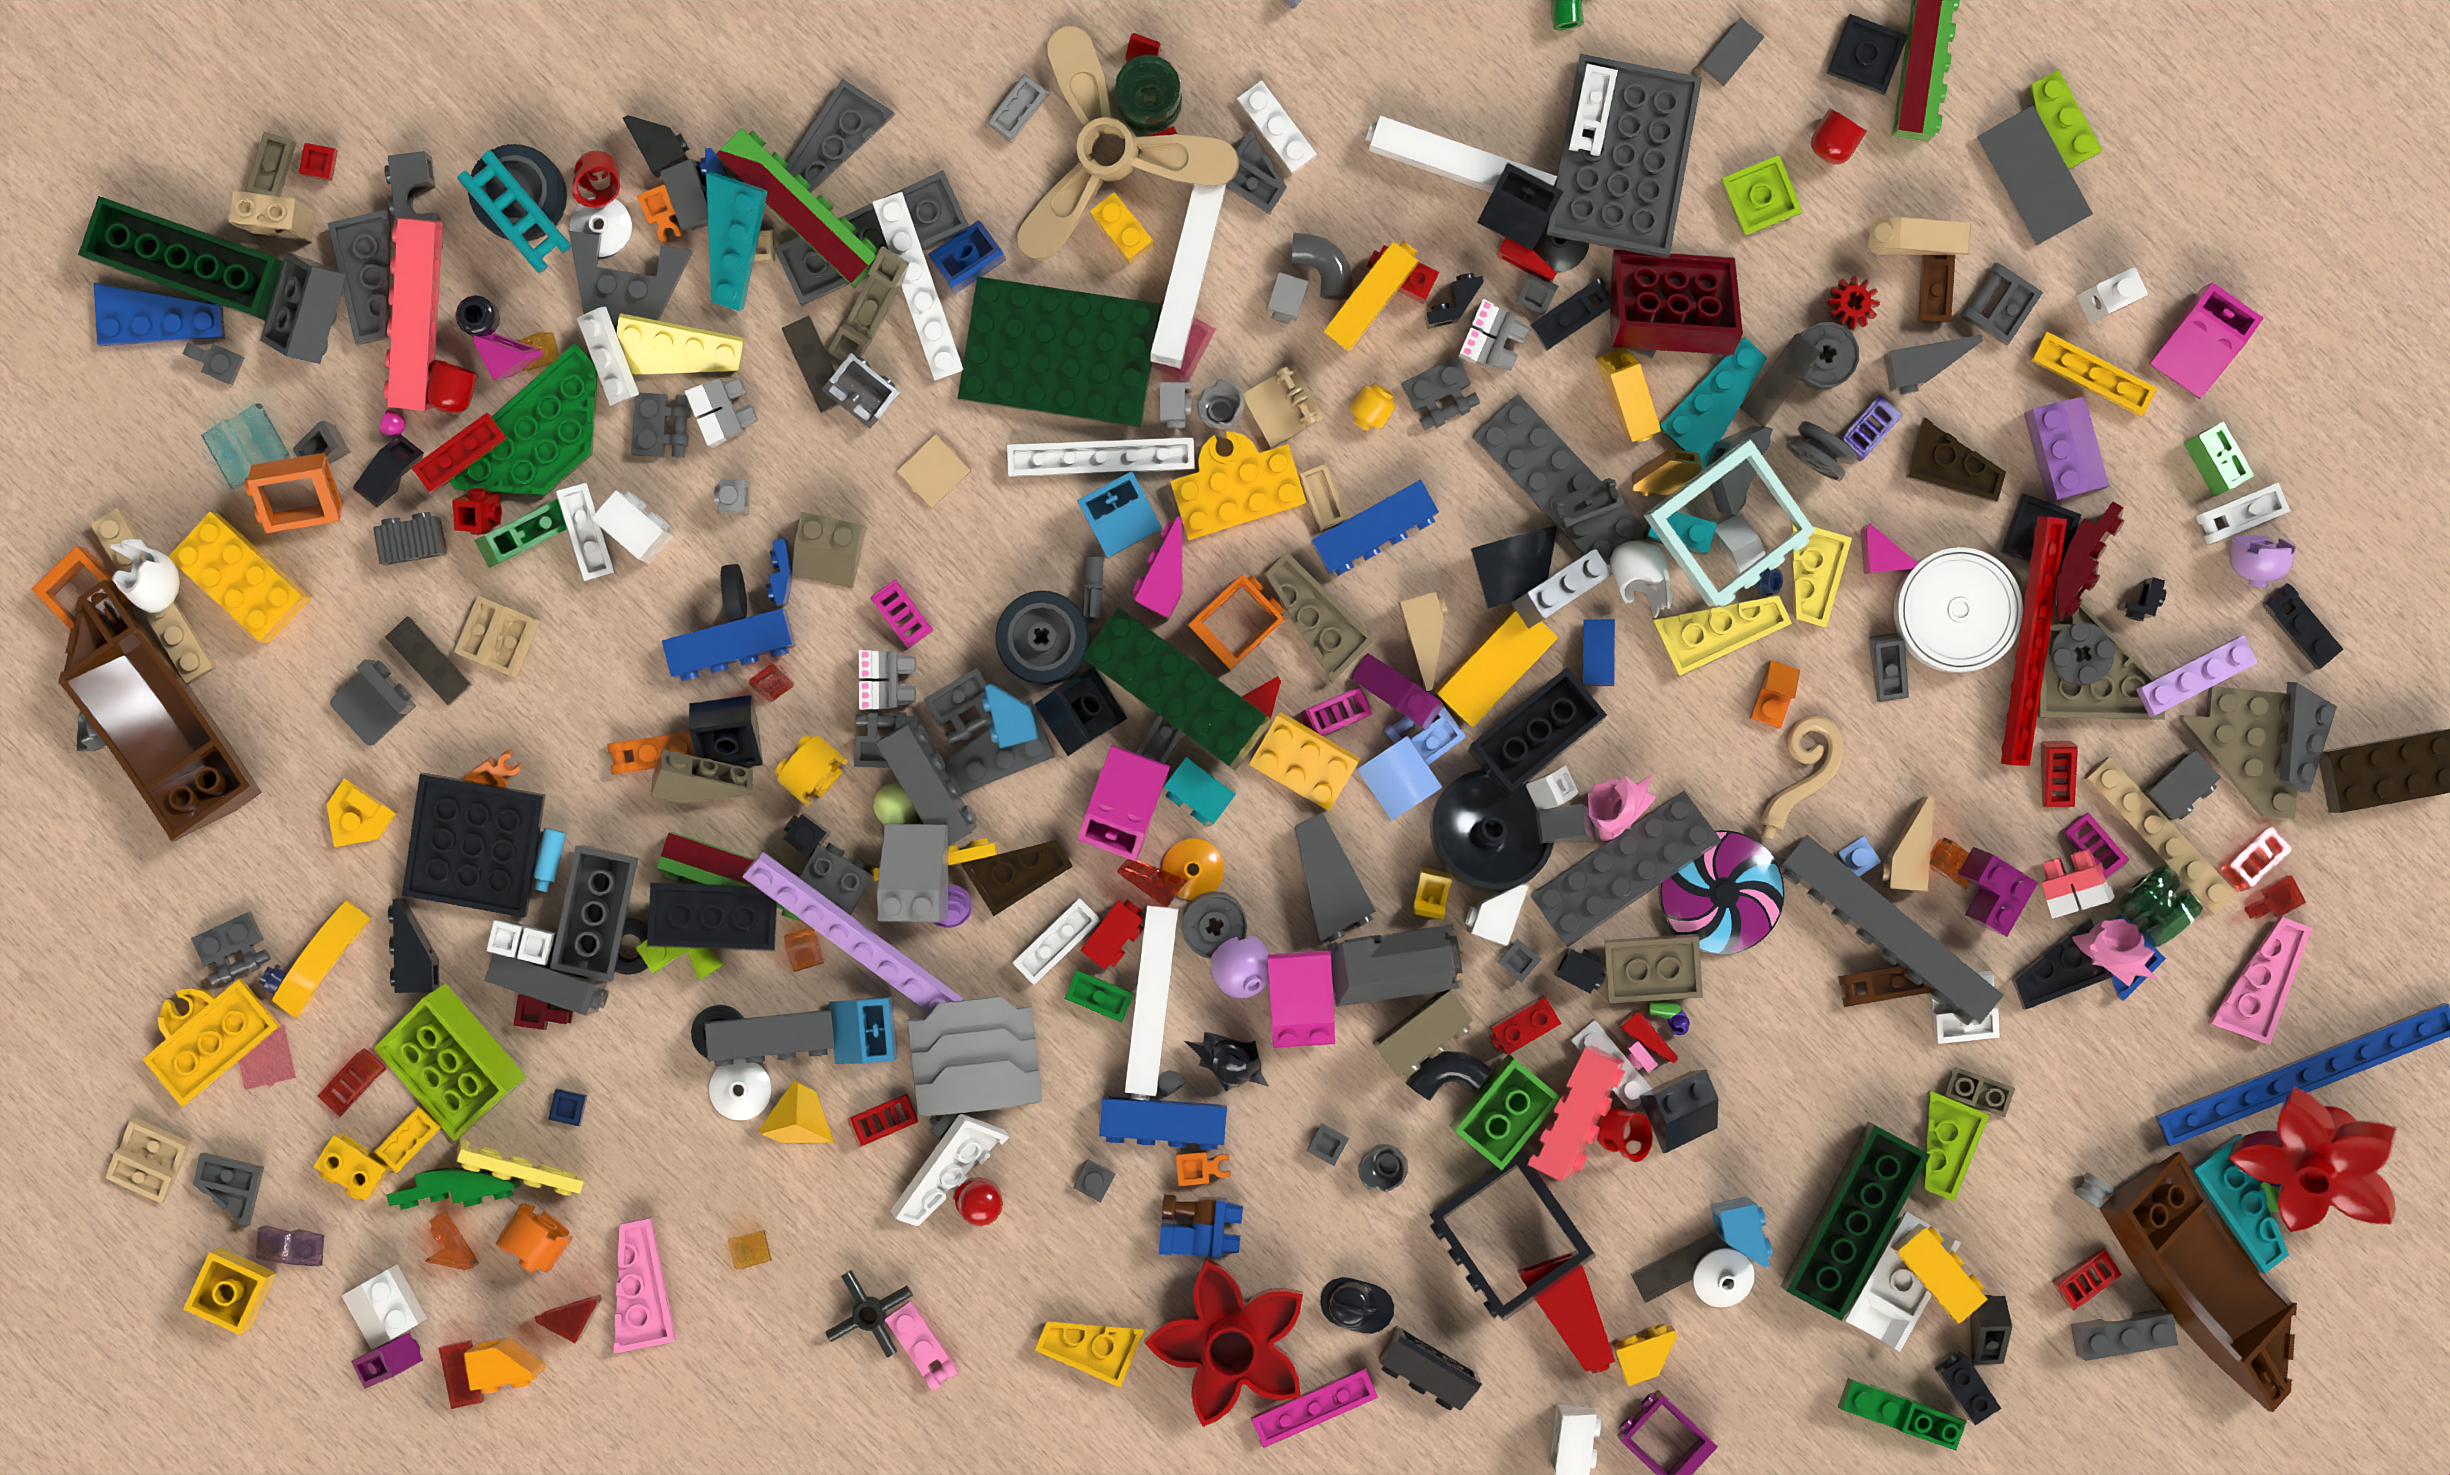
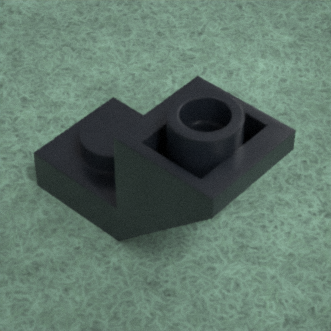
M1474 273L1456 276L1457 281L1452 282L1450 285L1454 307L1450 308L1449 303L1430 307L1431 312H1427L1425 315L1427 329L1458 323L1484 282L1483 276L1475 277Z
M399 434L378 451L355 483L353 489L378 508L398 491L401 477L412 466L423 459L424 452Z

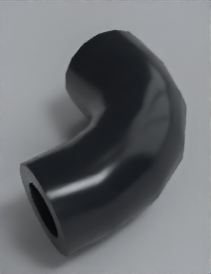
M1443 1051L1432 1059L1427 1057L1420 1064L1421 1067L1410 1075L1405 1083L1422 1097L1431 1101L1438 1089L1448 1082H1457L1471 1092L1476 1093L1489 1076L1492 1068L1480 1059L1465 1052Z

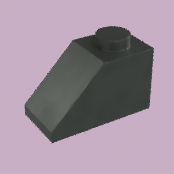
M627 115L623 117L651 172L657 178L662 176L660 171L689 160L685 152L690 150L681 133L676 135L670 127Z
M1984 1295L1988 1300L1970 1314L1973 1365L2004 1364L2013 1327L2006 1296Z

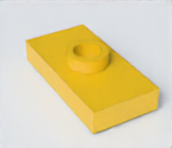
M418 1106L374 1153L398 1174L442 1127Z

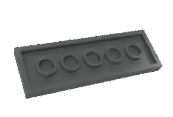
M943 170L888 195L903 193L922 250L970 229ZM873 203L844 216L856 228L853 234L860 241L866 237L879 251L883 246L888 249ZM800 236L774 248L801 306L849 285Z
M1519 394L1472 437L1583 555L1596 548L1606 565L1610 564L1613 550L1617 546L1627 541H1634L1646 530L1624 505L1562 529L1552 500L1600 482V480Z
M1683 791L1631 826V829H1627L1618 837L1532 894L1531 898L1568 948L1721 843V839L1687 793Z

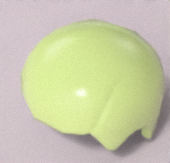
M899 781L884 784L876 792L873 799V809L878 820L884 826L885 824H916L920 820V816Z

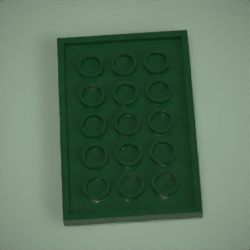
M977 277L957 399L1141 428L1152 366L1151 350L1159 323L1161 304Z

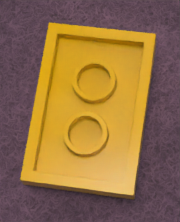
M1279 712L1249 765L1330 811L1361 758L1284 713Z

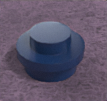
M1766 568L1759 574L1761 579L1755 585L1762 596H1772L1781 590L1783 576L1779 569L1769 570V568Z
M276 964L274 969L269 966L266 968L258 982L263 985L261 992L275 993L286 972L280 969V965Z

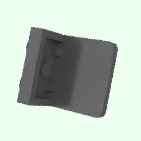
M365 659L356 667L360 673L331 699L330 705L365 744L372 746L407 716L416 705L410 699L412 694L401 683L396 684L389 676L391 674L390 670L381 661Z
M830 842L827 846L817 845L800 879L851 916L866 887L870 886L874 879L873 873L870 871L872 866L857 857L854 862L843 856L845 851Z

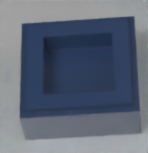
M559 1088L555 1089L548 1120L581 1126L588 1095Z

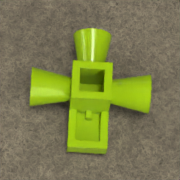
M647 940L635 947L652 973H656L685 954L689 957L698 982L725 965L710 949L648 947Z

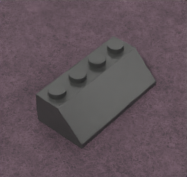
M576 845L550 969L613 981L638 858L605 849Z

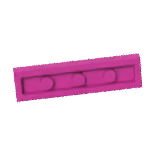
M1364 1367L1301 1395V1398L1291 1399L1251 1417V1420L1263 1448L1377 1399L1378 1395Z

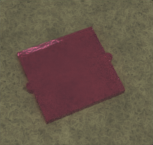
M281 1025L279 1029L239 1061L245 1089L266 1084L271 1087L275 1082L296 1078L285 1025Z

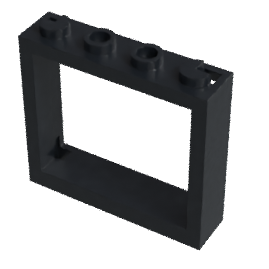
M1522 1150L1515 1154L1503 1170L1496 1167L1430 1214L1434 1223L1429 1226L1440 1241L1446 1238L1452 1247L1447 1252L1457 1266L1464 1264L1470 1273L1465 1278L1475 1292H1478L1480 1289L1488 1299L1483 1304L1491 1316L1496 1318L1499 1315L1503 1321L1512 1317L1596 1257L1591 1247L1535 1168L1527 1165L1529 1160ZM1518 1167L1578 1253L1503 1305L1444 1219Z

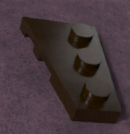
M1923 417L1906 478L1990 502H1998L2006 471L1978 452L1972 451L1957 441V438L1949 433H1945L1933 425V422Z
M1057 840L961 863L993 916L1073 867Z

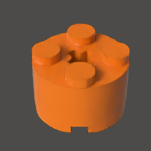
M521 1203L499 1234L496 1245L504 1252L513 1253L519 1257V1264L526 1270L535 1272L538 1268L543 1272H548L554 1267L573 1237L568 1236L570 1231L548 1213L543 1212L542 1215L533 1213L535 1206Z

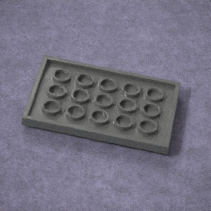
M1580 54L1555 187L1564 192L1548 221L1546 235L1669 258L1702 77ZM1587 64L1618 70L1600 156L1591 155L1590 151L1579 149L1578 152L1569 150ZM1583 129L1582 137L1593 139L1595 131Z

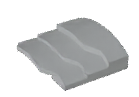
M1001 996L938 1003L926 1018L908 1020L918 1116L985 1111L1042 1101L1032 1006L1015 1008Z

